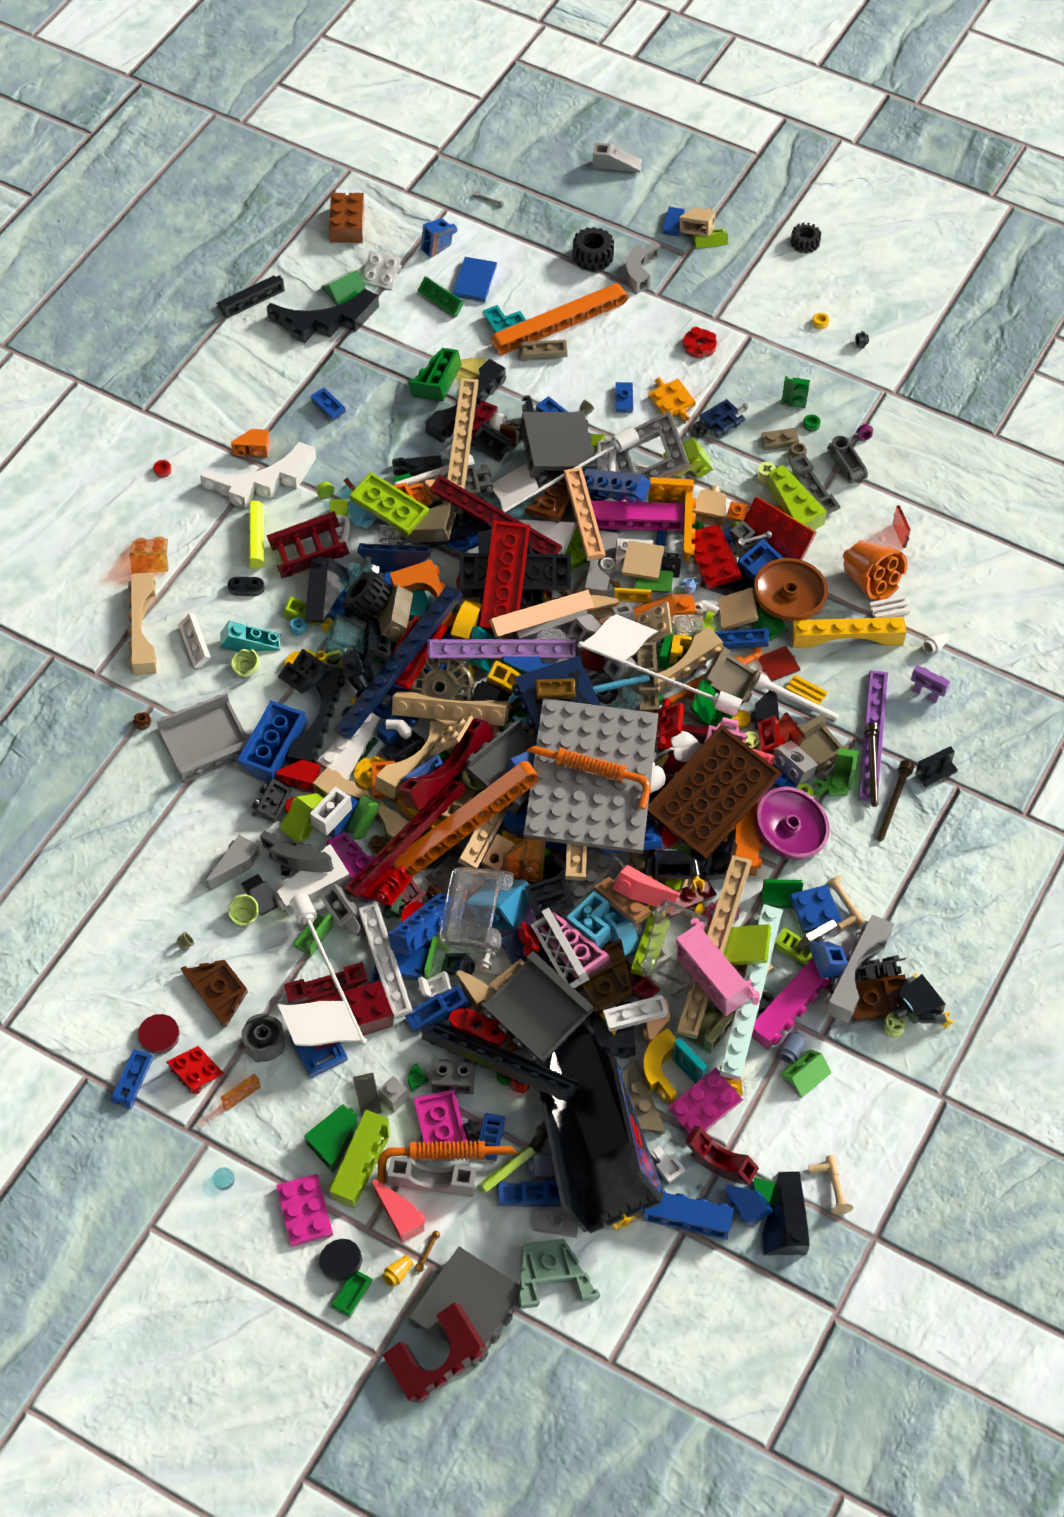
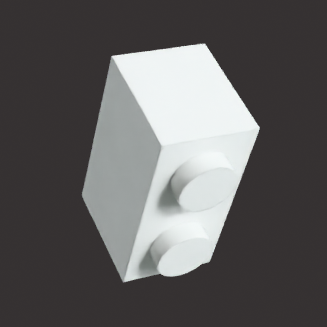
M335 786L310 813L312 826L327 836L352 810L351 796Z

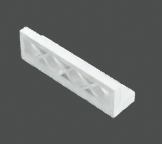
M549 907L543 910L544 917L531 924V927L558 974L566 982L568 972L578 974L579 979L569 984L576 988L590 979ZM548 922L550 925L548 934L540 933L537 928ZM550 939L559 941L557 950L548 948ZM559 955L568 957L566 967L557 964Z

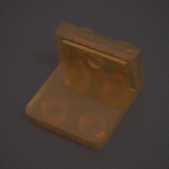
M155 537L149 540L137 538L135 541H132L129 553L132 574L169 571L167 557L168 539Z

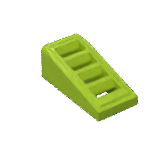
M290 596L282 617L290 620L300 617L305 620L306 602ZM308 623L317 626L319 625V623Z
M784 927L777 937L773 949L803 965H806L813 957L809 946L803 949L800 954L797 953L799 949L797 944L802 938ZM792 943L795 944V946L793 947V949L790 948V946H791ZM806 951L810 952L807 958L803 957Z

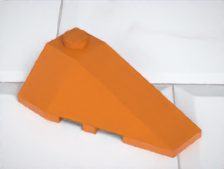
M672 593L633 607L635 622H637V615L667 601L671 618L675 620L676 617L682 616L684 625L694 624L695 606L693 596L690 593Z

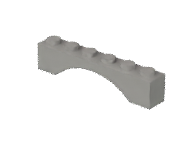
M873 914L869 921H864L861 928L863 934L862 936L858 934L854 942L856 948L855 950L851 949L848 954V965L841 973V979L836 978L832 990H835L834 993H829L825 1001V1005H828L825 1014L849 1023L859 1000L855 984V971L866 958L884 950L891 936L894 923Z

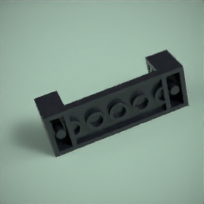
M460 553V591L463 594L462 597H478V591L485 590L489 553ZM527 554L522 591L551 592V598L569 596L571 593V554Z

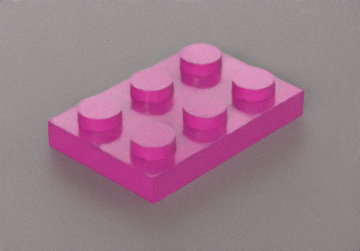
M715 1067L668 1108L690 1134L694 1126H701L706 1132L740 1104L743 1099L726 1078L720 1075V1071Z
M454 1089L413 1098L425 1144L427 1142L431 1144V1141H433V1144H435V1141H438V1144L440 1141H442V1144H444V1141L446 1143L448 1141L451 1143L452 1141H455V1143L457 1141L459 1143L467 1141Z
M318 1174L276 1185L291 1247L333 1236Z

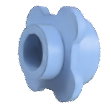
M685 578L678 587L682 588L684 593H692L696 591V585L699 584V581H694L693 578Z

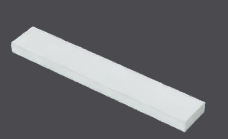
M374 902L358 908L385 995L394 1014L393 1019L413 1013L394 951L391 949L389 936L378 903Z

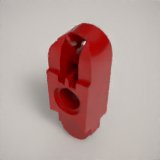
M461 1008L453 1010L449 1015L450 1025L453 1028L498 1047H501L507 1040V1034L505 1035L498 1029V1023L494 1019L490 1021L482 1013L466 1008V1010ZM475 1025L481 1026L480 1029H473L472 1027Z

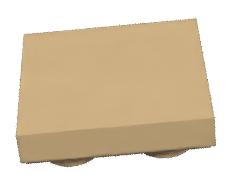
M628 541L622 575L658 581L665 546Z
M753 587L718 598L723 631L758 621Z

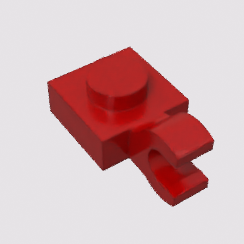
M521 922L517 929L519 939L525 944L523 954L527 957L532 950L539 952V944L541 942L533 928Z

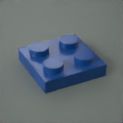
M828 885L793 893L789 896L803 933L813 931L830 920H834L836 924L841 922Z

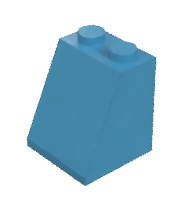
M493 878L468 900L467 906L483 928L516 931L530 903L525 890V886H528L529 883L523 879Z

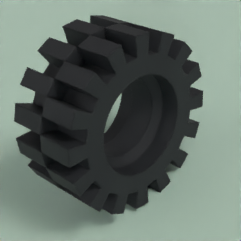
M805 222L801 225L797 224V226L793 227L791 233V246L795 250L799 249L801 253L802 251H805L804 253L816 251L817 247L819 248L821 230H819L818 226L815 228V224L811 226L808 222L807 225H805Z

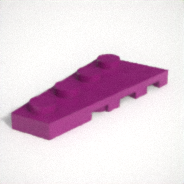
M345 832L327 840V845L331 844L349 872L350 880L372 859ZM361 896L365 904L372 901L371 899Z

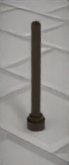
M874 722L864 725V734L868 738L871 806L877 807L879 800L876 738L880 730L879 724Z
M900 761L898 766L899 778L879 829L878 841L885 839L906 778L912 775L915 766L910 761Z

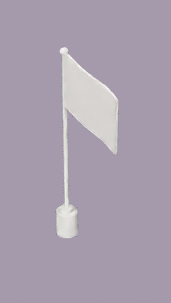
M629 426L614 435L610 447L573 469L585 466L613 448L616 451L622 452L639 442L636 430ZM527 463L493 483V491L502 504L501 511L506 513L563 479L564 474L538 488L536 479L530 477Z
M616 614L606 620L593 636L584 642L580 641L578 643V648H585L712 699V704L715 705L714 709L736 717L742 699L723 691L712 696L626 661L640 649L648 638L656 634L657 630Z
M298 894L290 900L291 908L298 923L309 926L342 1001H318L299 1005L278 1004L294 1045L316 1046L335 1042H359L361 1045H364L367 1039L363 1037L312 925L317 917L315 909L307 894Z

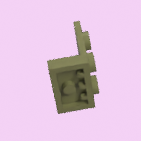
M707 1005L697 1039L684 1037L710 1054L731 1028L735 1013L732 1012L724 1016Z

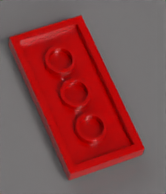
M759 497L754 498L744 519V522L755 531L754 536L763 535L770 531L772 537L762 539L775 551L787 558L803 560L817 533Z
M719 523L696 530L695 539L691 540V544H695L693 558L706 588L710 589L742 579L741 572Z
M414 616L406 631L402 635L401 639L397 643L396 647L392 651L391 656L399 647V645L403 642L406 636L410 633V631L414 628L417 622L421 619V617ZM440 624L430 639H441L447 630L445 625ZM427 642L394 685L406 689L411 688L426 662Z

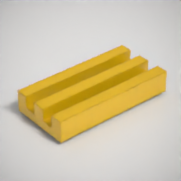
M794 675L789 685L785 687L786 690L818 705L827 696V691L797 675Z

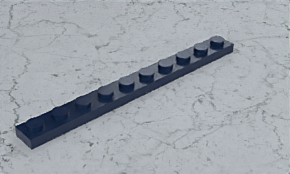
M449 585L443 589L395 650L389 661L384 664L336 725L334 731L348 740L354 736L426 644L427 639H430L462 598L463 594L461 591Z

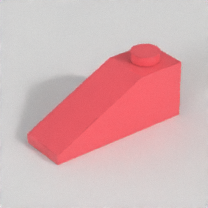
M629 865L619 873L612 888L630 899L670 912L680 896V893Z
M372 1180L373 1190L401 1243L425 1231L424 1223L426 1219L421 1210L417 1211L412 1203L378 1180Z

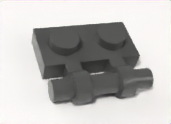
M475 464L468 465L465 490L470 493L476 491L480 496L481 490H484L487 496L493 495V482L490 481L491 473L487 465H481V469L476 470ZM478 478H482L483 482H479Z

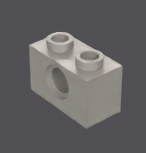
M793 741L777 747L774 753L773 764L796 785L811 779L819 765Z

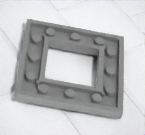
M670 411L635 427L634 429L639 436V442L622 452L616 451V472L642 474L649 481L650 477L670 478L691 468ZM660 436L667 459L636 473L629 450Z

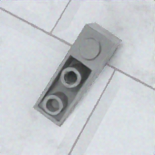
M594 144L592 168L641 172L642 159L612 144Z
M241 835L232 840L227 852L218 859L216 867L207 874L206 882L208 889L213 890L250 870L261 855L259 845Z

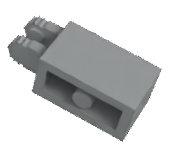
M333 884L320 896V899L340 927L349 930V932L354 935L356 934L358 937L365 936V929L357 905L344 888Z

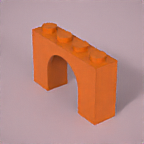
M432 559L390 573L393 589L396 585H399L409 591L426 590L437 598L445 588L444 582L438 578L440 575L438 566L433 564ZM452 611L441 623L447 628L443 635L448 634L453 628L457 616L455 613L452 614Z

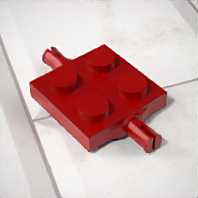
M668 698L663 699L662 707L653 712L658 713L655 743H658L657 747L660 749L665 748L668 738L682 733L684 706L681 702L670 705L671 701Z

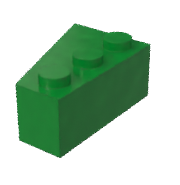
M442 347L429 360V364L424 369L421 368L418 371L419 374L414 379L411 378L408 381L411 395L413 397L444 401L462 365L459 351Z

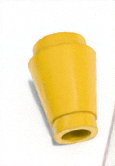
M404 1255L386 1267L382 1274L383 1280L391 1287L400 1285L413 1265L412 1259Z

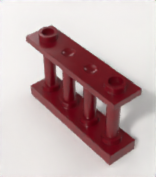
M335 511L266 535L272 551L278 550L282 564L277 565V569L281 578L290 577L293 574L310 569L313 557H330L335 560L350 554L346 542L340 543L335 528L340 527ZM329 531L333 546L323 549L318 534ZM312 537L316 552L306 555L301 541ZM294 543L299 558L289 561L284 547Z

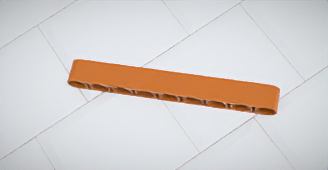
M616 283L499 331L491 336L490 343L499 355H504L519 349L521 342L538 341L622 306L629 297L620 284Z
M528 761L517 764L410 845L407 851L401 854L389 868L395 869L401 865L406 869V874L415 876L538 782L539 776Z

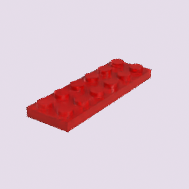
M493 520L480 628L492 630L490 619L520 610L530 532L529 524Z

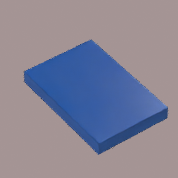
M465 257L453 294L459 298L486 302L497 268V262Z

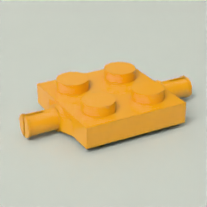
M660 377L656 378L654 382L658 388L648 392V396L661 415L670 411L673 417L680 416L683 422H686V420L688 422L690 417L686 411L696 406V401L679 378L664 384Z

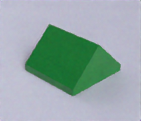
M354 270L322 285L321 288L336 305H339L358 295L365 286L358 271Z

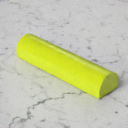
M251 501L249 505V568L259 569L264 565V505L259 501Z

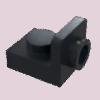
M467 953L445 954L441 972L445 971L448 975H456V972L461 970L470 975L473 974L475 962Z

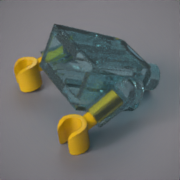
M337 614L333 621L327 618L321 625L322 631L328 632L325 649L328 653L325 654V652L319 651L316 654V658L325 664L327 659L341 658L349 650L363 651V628L356 625L351 619Z

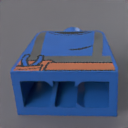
M444 219L423 224L420 250L432 258L448 248L452 242V235L457 233L456 225H450Z

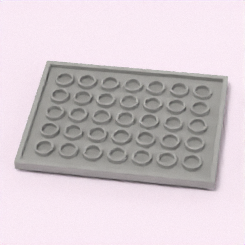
M543 698L536 746L556 752L559 751V748H564L566 751H573V753L589 755V758L592 756V758H600V761L604 759V762L608 760V763L611 761V764L615 762V765L619 763V766L621 764L626 765V771L645 776L651 785L658 713ZM535 754L533 768L538 774L539 780L530 788L524 838L643 854L649 798L645 810L639 809L638 804L642 794V785L640 783L625 778L621 783L617 782V779L613 781V778L610 780L609 777L607 779L605 776L602 778L601 775H593L594 773L591 775L590 772L586 773V771L574 770L571 767H563V764L561 766L555 765L556 759Z

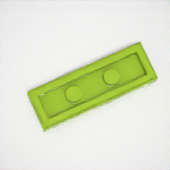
M525 1147L519 1151L518 1154L514 1155L477 1185L481 1193L488 1192L535 1154L533 1148Z

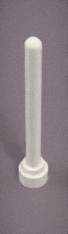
M469 454L468 465L475 464L472 455ZM449 465L398 481L394 485L406 482L409 486L448 473Z
M762 673L759 674L755 681L754 687L760 690L769 689L831 720L837 721L839 719L838 714L770 682L768 676Z

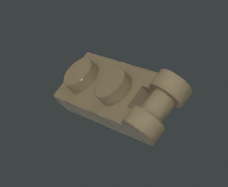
M566 340L521 342L519 344L520 360L528 361L529 359L567 357Z

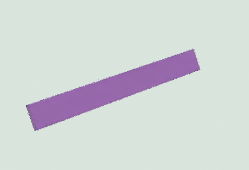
M427 639V659H502L503 657L540 656V658L576 657V640Z
M869 670L864 725L870 722L879 724L880 733L876 738L879 791L888 672ZM863 733L858 800L871 802L868 738Z

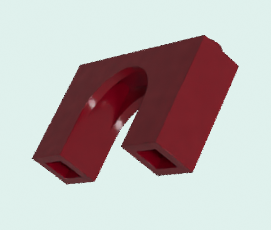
M453 1302L436 1315L450 1341L448 1358L440 1367L434 1370L423 1369L408 1344L402 1342L397 1343L382 1355L409 1401L416 1403L425 1401L430 1396V1392L444 1387L448 1383L447 1380L463 1373L468 1364L482 1359L483 1353L488 1350L464 1309L457 1303Z

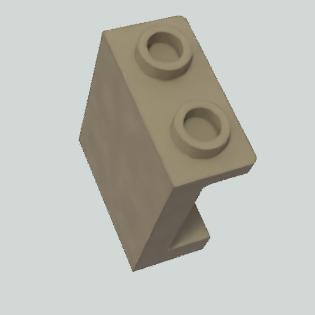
M723 647L716 654L703 680L705 679L716 692L720 693L723 691L730 695L736 694L738 698L742 699L741 704L747 703L752 697L753 693H751V690L754 687L755 681L762 671L751 669L729 655L730 650Z
M822 714L793 730L789 740L793 741L819 764L815 771L816 774L828 771L836 763L839 748L849 749L847 744L842 746L826 728V719Z

